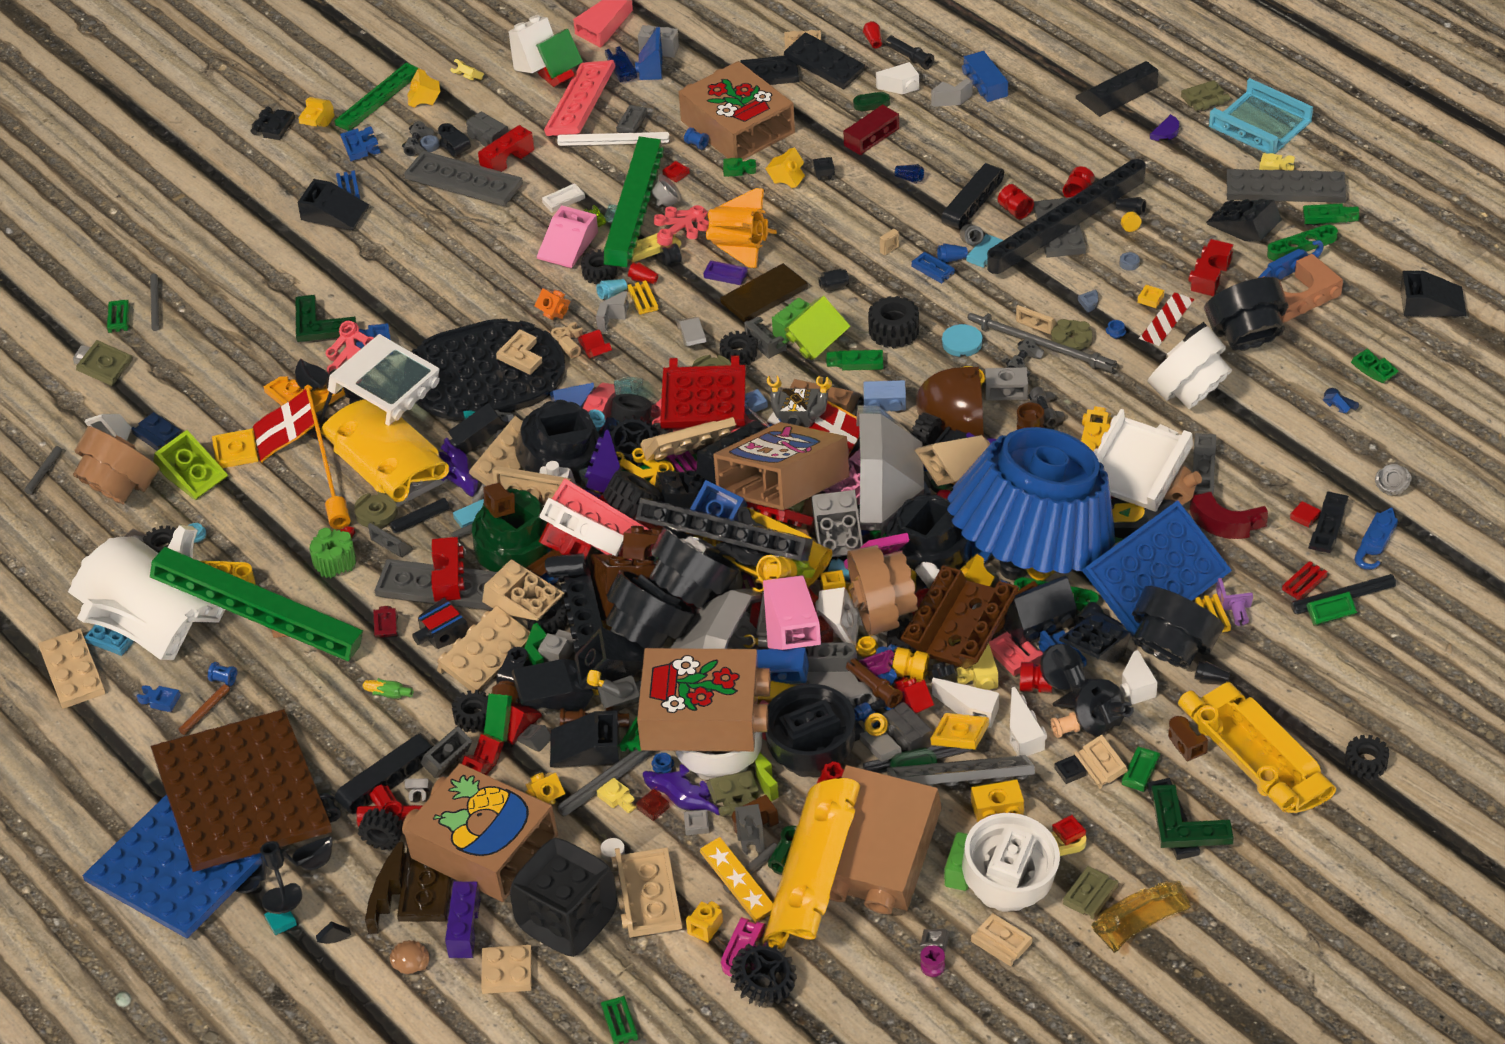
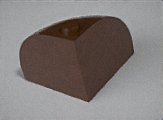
M979 366L950 368L940 371L924 381L919 388L916 396L917 413L921 415L924 412L941 418L942 430L940 434L949 426L954 431L957 429L965 433L969 432L974 436L982 435L984 437Z
M591 554V579L601 616L607 619L614 606L613 603L608 601L606 595L619 570L624 569L649 577L656 565L654 561L649 560V558L645 560H627L620 555Z

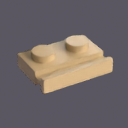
M1103 735L1083 746V749L1079 752H1074V755L1087 770V773L1099 789L1103 788L1102 785L1108 782L1109 784L1128 771L1126 765Z
M992 913L978 928V931L971 935V942L1007 965L1012 966L1013 961L1018 959L1032 944V937Z

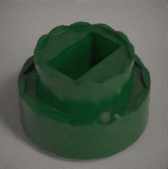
M507 489L509 493L515 495V513L494 518L483 503L481 510L475 516L472 523L474 554L478 562L489 571H500L511 559L526 568L553 550L539 542L548 523L540 518L545 505L526 490Z

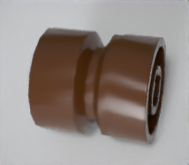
M1027 402L1018 407L1017 430L1029 427L1044 428V409L1041 405Z

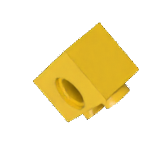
M1018 780L971 787V804L977 823L988 816L999 813L1024 815V799Z

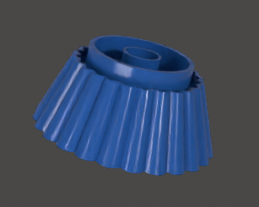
M1029 427L1010 432L1007 436H999L955 483L953 491L948 495L950 505L947 507V510L954 516L952 523L956 527L963 529V537L974 541L979 550L992 553L1000 561H1012L1019 568L1029 569L1033 567L1035 570L1043 573H1048L1052 570L1064 574L1070 573L1072 569L1082 571L1116 544L1109 479L1107 472L1104 470V465L1098 461L1095 453L1086 444L1071 435L1057 430Z

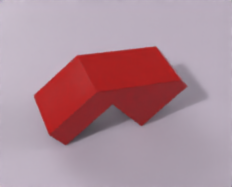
M546 67L538 71L539 76L553 87L575 76L572 69L555 78L550 77Z
M600 329L577 337L578 342L589 358L612 350L610 342L605 344Z
M549 522L539 540L541 544L559 551L562 555L583 553L585 559L592 546L553 526Z
M481 734L474 755L464 756L462 764L488 775L498 762L504 742L488 734Z

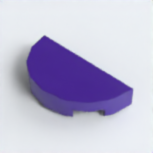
M1170 114L1150 133V139L1159 141V139L1168 138L1170 140L1177 136L1179 132L1178 119Z

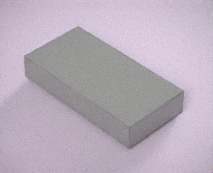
M867 731L860 734V741L881 762L892 759L894 755L902 752L901 747L886 732L877 737L870 735Z

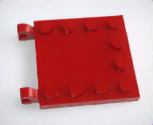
M739 355L731 356V365L679 367L678 358H669V367L663 368L661 428H689L732 417L735 420L736 426H745L746 366L740 365Z

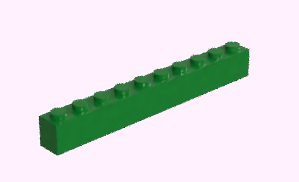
M638 137L604 247L605 265L628 267L629 260H633L634 248L637 247L641 225L644 223V214L647 213L651 191L654 188V180L657 179L661 158L664 155L661 139Z
M164 547L152 560L150 578L349 662L360 648L363 630L167 547Z

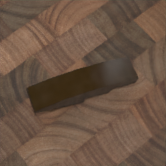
M403 842L397 843L376 878L365 916L368 934H378L380 914H390L392 895H399L401 892L406 858Z

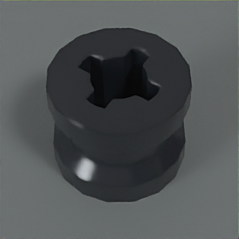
M676 243L668 248L665 246L660 248L661 258L665 266H669L673 262H682L680 249Z

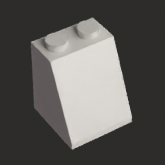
M539 15L530 17V21L526 23L521 22L514 25V29L509 31L515 71L534 73L546 67L536 45L554 34L548 18Z

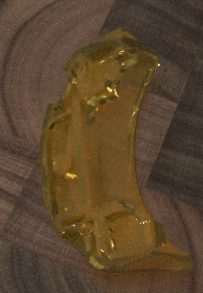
M1164 881L1150 889H1142L1113 904L1098 915L1099 920L1093 922L1091 926L1105 944L1116 953L1126 941L1143 929L1169 916L1191 908V905L1180 881Z

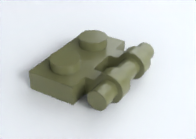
M1215 80L1181 90V97L1190 107L1193 106L1195 111H1205L1211 106H1220L1224 102L1230 101L1229 94H1224V90Z
M751 770L712 778L706 783L714 804L721 802L724 804V806L719 807V814L721 816L729 815L731 817L735 807H742L756 800L752 796L756 795L759 791ZM741 798L743 802L736 803L733 800Z

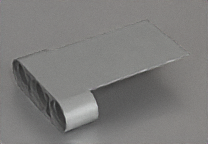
M849 671L808 672V684H821L836 689L851 702L853 708L860 703L867 702L870 704L877 701V698L872 693V689L865 683L859 682L855 675Z

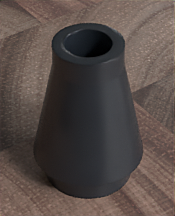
M1141 197L1119 198L1116 201L1117 210L1127 213L1136 212L1138 215L1145 214L1147 203Z
M1199 661L1194 679L1199 680V683L1224 684L1228 682L1230 672L1207 661Z

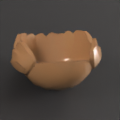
M415 940L403 941L398 943L391 951L390 963L394 969L404 974L423 971L429 964V951L420 942Z

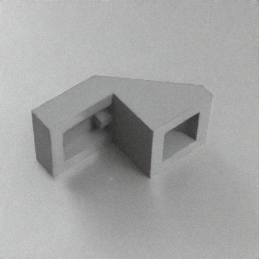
M966 78L956 87L945 82L940 83L931 90V106L961 105L972 96V80Z
M623 291L600 303L596 315L598 330L606 332L609 319H626L629 308L627 291Z
M699 317L677 321L678 329H681L684 346L707 342Z

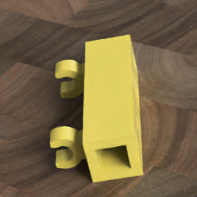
M958 639V640H955V641L952 643V645L955 644V643H957L958 641H961V640H959V639ZM989 643L978 663L967 669L962 667L956 668L958 675L956 679L959 684L965 685L973 681L976 688L985 690L998 688V670Z

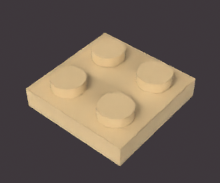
M531 945L482 948V994L532 991Z

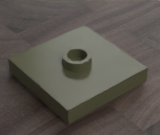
M96 340L76 365V370L113 386L131 363L133 356Z

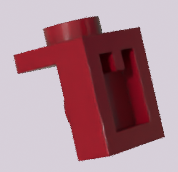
M381 606L379 609L373 610L375 638L398 636V613L396 608Z

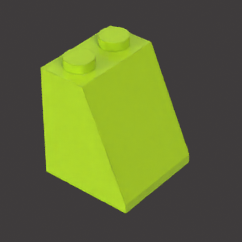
M821 296L815 299L784 330L787 332L785 335L793 344L796 343L800 347L799 352L802 356L812 360L851 326L827 298Z

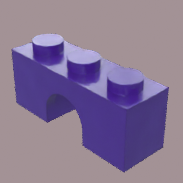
M453 881L445 938L449 958H473L475 946L474 919H478L481 900L477 882Z

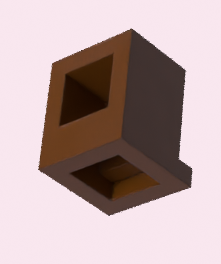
M500 482L483 487L484 505L494 518L515 513V495L509 493L507 489L505 490Z

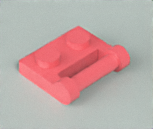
M1008 632L989 642L993 656L1013 676L1020 673L1021 662L1040 664L1043 652L1041 650L1038 651L1027 641L1020 645L1029 654L1027 656L1014 643L1016 641Z

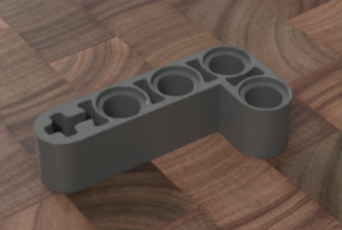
M821 643V645L799 647L806 649L809 660L808 672H848L846 670L847 662L855 666L850 660L856 658L859 661L856 647L852 643Z

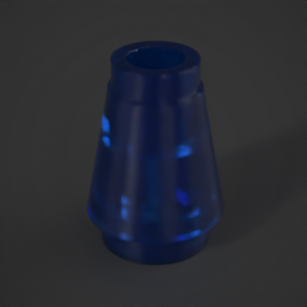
M919 164L897 165L894 171L895 177L913 183L921 182L925 173L924 168Z

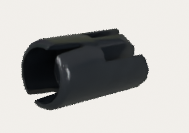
M583 553L552 556L545 560L544 565L549 577L557 578L586 574Z

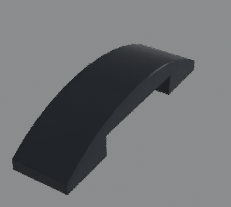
M1327 491L1316 530L1312 534L1308 549L1326 553L1332 552L1341 528L1349 496Z

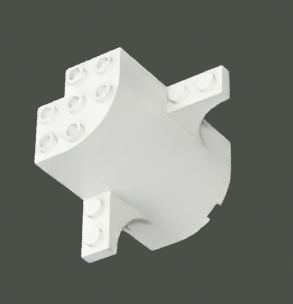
M179 525L174 531L173 538L167 548L193 558V545L198 530L193 526ZM136 537L109 538L82 560L81 567L72 580V585L68 591L84 603L77 617L80 621L114 630L137 642L160 660L175 659L193 622L220 621L225 609L150 578L151 563L158 553Z

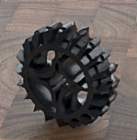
M634 415L630 420L624 416L623 422L617 420V426H610L609 432L615 452L623 453L626 460L638 467H642L644 463L634 461L633 451L636 448H642L641 442L644 439L659 436L660 432L657 431L655 424H651L649 419L644 422L642 416L638 420H636ZM622 436H624V439L620 442V445L617 446L619 439Z
M757 941L753 946L748 943L744 949L738 951L737 956L732 960L730 983H735L734 991H742L741 999L747 996L749 1004L757 1001L760 1007L765 1002L770 1007L773 1002L778 1005L782 1002V999L789 997L790 992L795 987L797 974H795L796 965L791 964L792 957H785L786 949L780 952L777 950V944L772 948L769 947L768 941L763 946ZM749 963L752 972L747 976L745 965ZM778 972L781 976V983L779 985L775 982V975Z

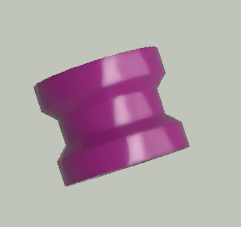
M929 945L921 951L920 966L923 974L929 977L941 975L945 970V952L939 946Z

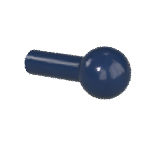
M1328 388L1324 392V397L1326 394L1337 393L1353 410H1357L1359 407L1358 402L1342 396L1336 388Z

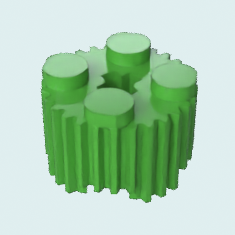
M329 528L320 529L316 535L317 537H313V540H311L309 547L314 568L325 578L335 577L336 573L341 574L345 570L347 572L349 570L352 571V567H355L356 556L349 532L336 531V529L331 531Z

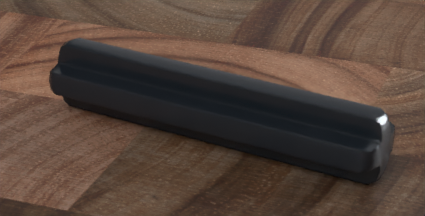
M445 498L439 499L391 521L390 528L393 533L403 531L448 510L449 503Z

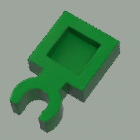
M742 158L723 159L724 177L743 176V172L756 174L755 159L743 161Z

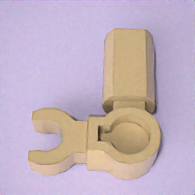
M573 322L568 327L552 329L551 335L561 345L562 350L571 359L578 357L581 353V348L571 338L583 335V328L577 329V323Z

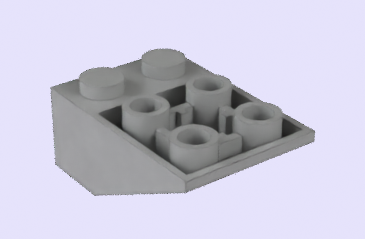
M855 490L817 494L811 497L818 544L831 549L833 552L832 557L846 556L848 551L859 549L863 546Z

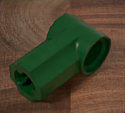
M790 825L781 831V839L768 861V867L774 873L780 875L783 873L797 826Z

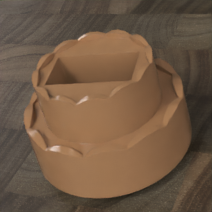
M91 426L87 427L75 448V453L82 456V459L75 469L73 476L79 478L82 483L88 484L93 490L100 491L105 497L113 498L115 502L122 505L125 504L134 489L144 493L160 470L154 462L136 451L135 445L117 435L114 438Z
M873 545L847 552V563L851 580L849 586L854 608H858L863 626L869 636L898 628L899 616L918 610L916 605L918 599L914 594L915 584L910 578L911 569L906 564L907 560L903 551L883 555L878 545Z

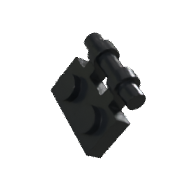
M267 106L261 110L258 120L253 122L250 131L254 135L262 132L263 138L281 140L295 119L294 112L277 109L273 114L271 113L272 108Z

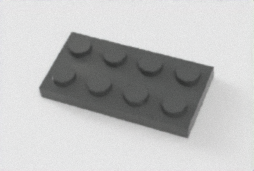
M1072 197L1034 201L1033 209L1036 220ZM1079 224L1043 246L1046 258L1086 254V246Z

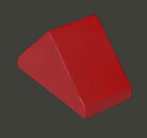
M511 703L507 742L513 745L517 741L518 736L530 724H534L542 716L541 713L533 708H529V706L521 705V703Z

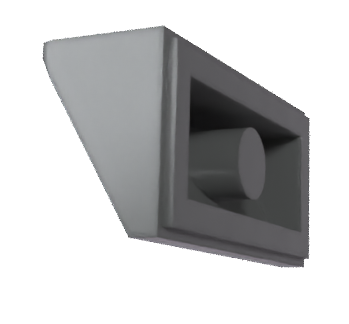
M371 523L368 524L371 540L402 558L412 550V547Z

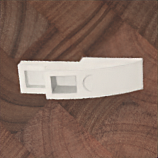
M552 498L547 499L540 514L541 519L603 551L618 556L623 546L622 534Z

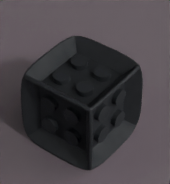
M553 838L546 842L529 859L514 878L510 888L512 910L518 926L537 941L561 954L571 957L581 953L610 921L617 906L615 879L610 867L588 851L559 838Z

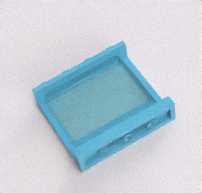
M1249 78L1247 80L1246 93L1225 111H1220L1216 108L1210 111L1209 127L1260 151L1275 154L1312 122L1313 106Z

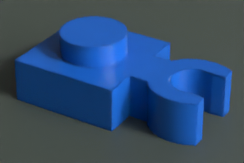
M143 685L142 691L146 695L137 694V700L141 704L149 703L153 709L172 712L181 695L177 689L158 686L156 690H152L150 686Z

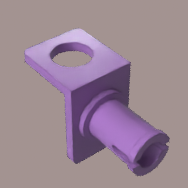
M1218 578L1216 592L1223 609L1232 610L1235 625L1240 626L1239 620H1241L1242 625L1247 624L1249 618L1245 608L1251 607L1253 593L1226 596L1222 578Z

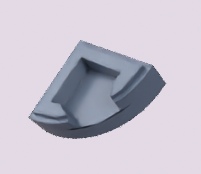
M1096 289L1078 295L1079 303L1087 312H1091L1098 305V292Z

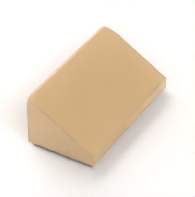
M1019 305L1016 306V322L1051 335L1052 329L1057 325L1054 318Z

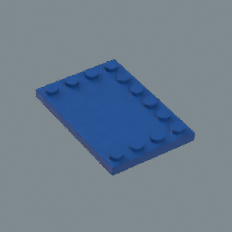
M1177 500L1086 566L1082 571L1133 637L1139 623L1135 621L1134 616L1131 614L1145 586L1163 588L1192 601L1214 585L1218 578H1223L1232 570Z

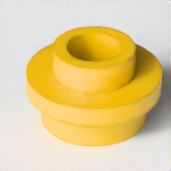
M870 636L860 638L856 644V651L862 657L875 655L878 649L877 642Z
M873 713L866 718L865 729L870 735L877 737L887 731L888 722L882 714ZM874 722L881 723L878 729L873 728Z

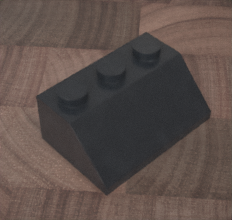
M1064 575L1015 595L1008 608L1003 628L1018 645L1024 644L1027 641L1032 642L1039 638L1041 631L1045 630L1049 635L1058 629L1066 628L1073 624L1077 607L1067 576Z

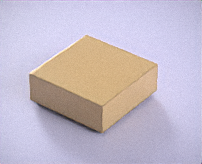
M892 229L880 237V253L884 256L899 247V231L896 229Z

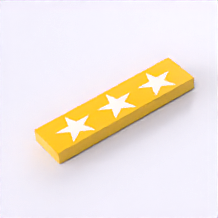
M721 837L700 848L702 856L755 923L770 915L773 906L772 901Z

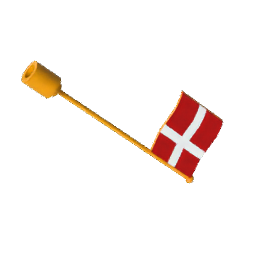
M306 385L300 394L288 403L265 415L253 425L260 462L263 463L273 453L297 440L315 426L332 496L325 502L329 525L333 529H343L351 522L347 503L343 497L336 496L311 394L312 387Z
M828 400L826 411L815 419L813 425L809 427L847 436L849 454L860 436L859 426H856L857 416Z

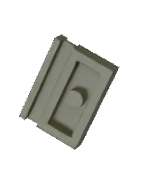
M1087 866L1063 898V905L1083 915L1087 914L1094 920L1118 888V880L1115 879L1113 881L1109 879L1108 875Z

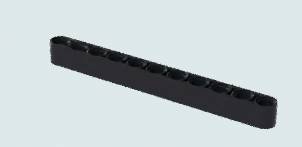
M1141 159L1130 160L990 248L987 252L988 271L992 274L1004 272L1143 184L1145 181L1146 163Z

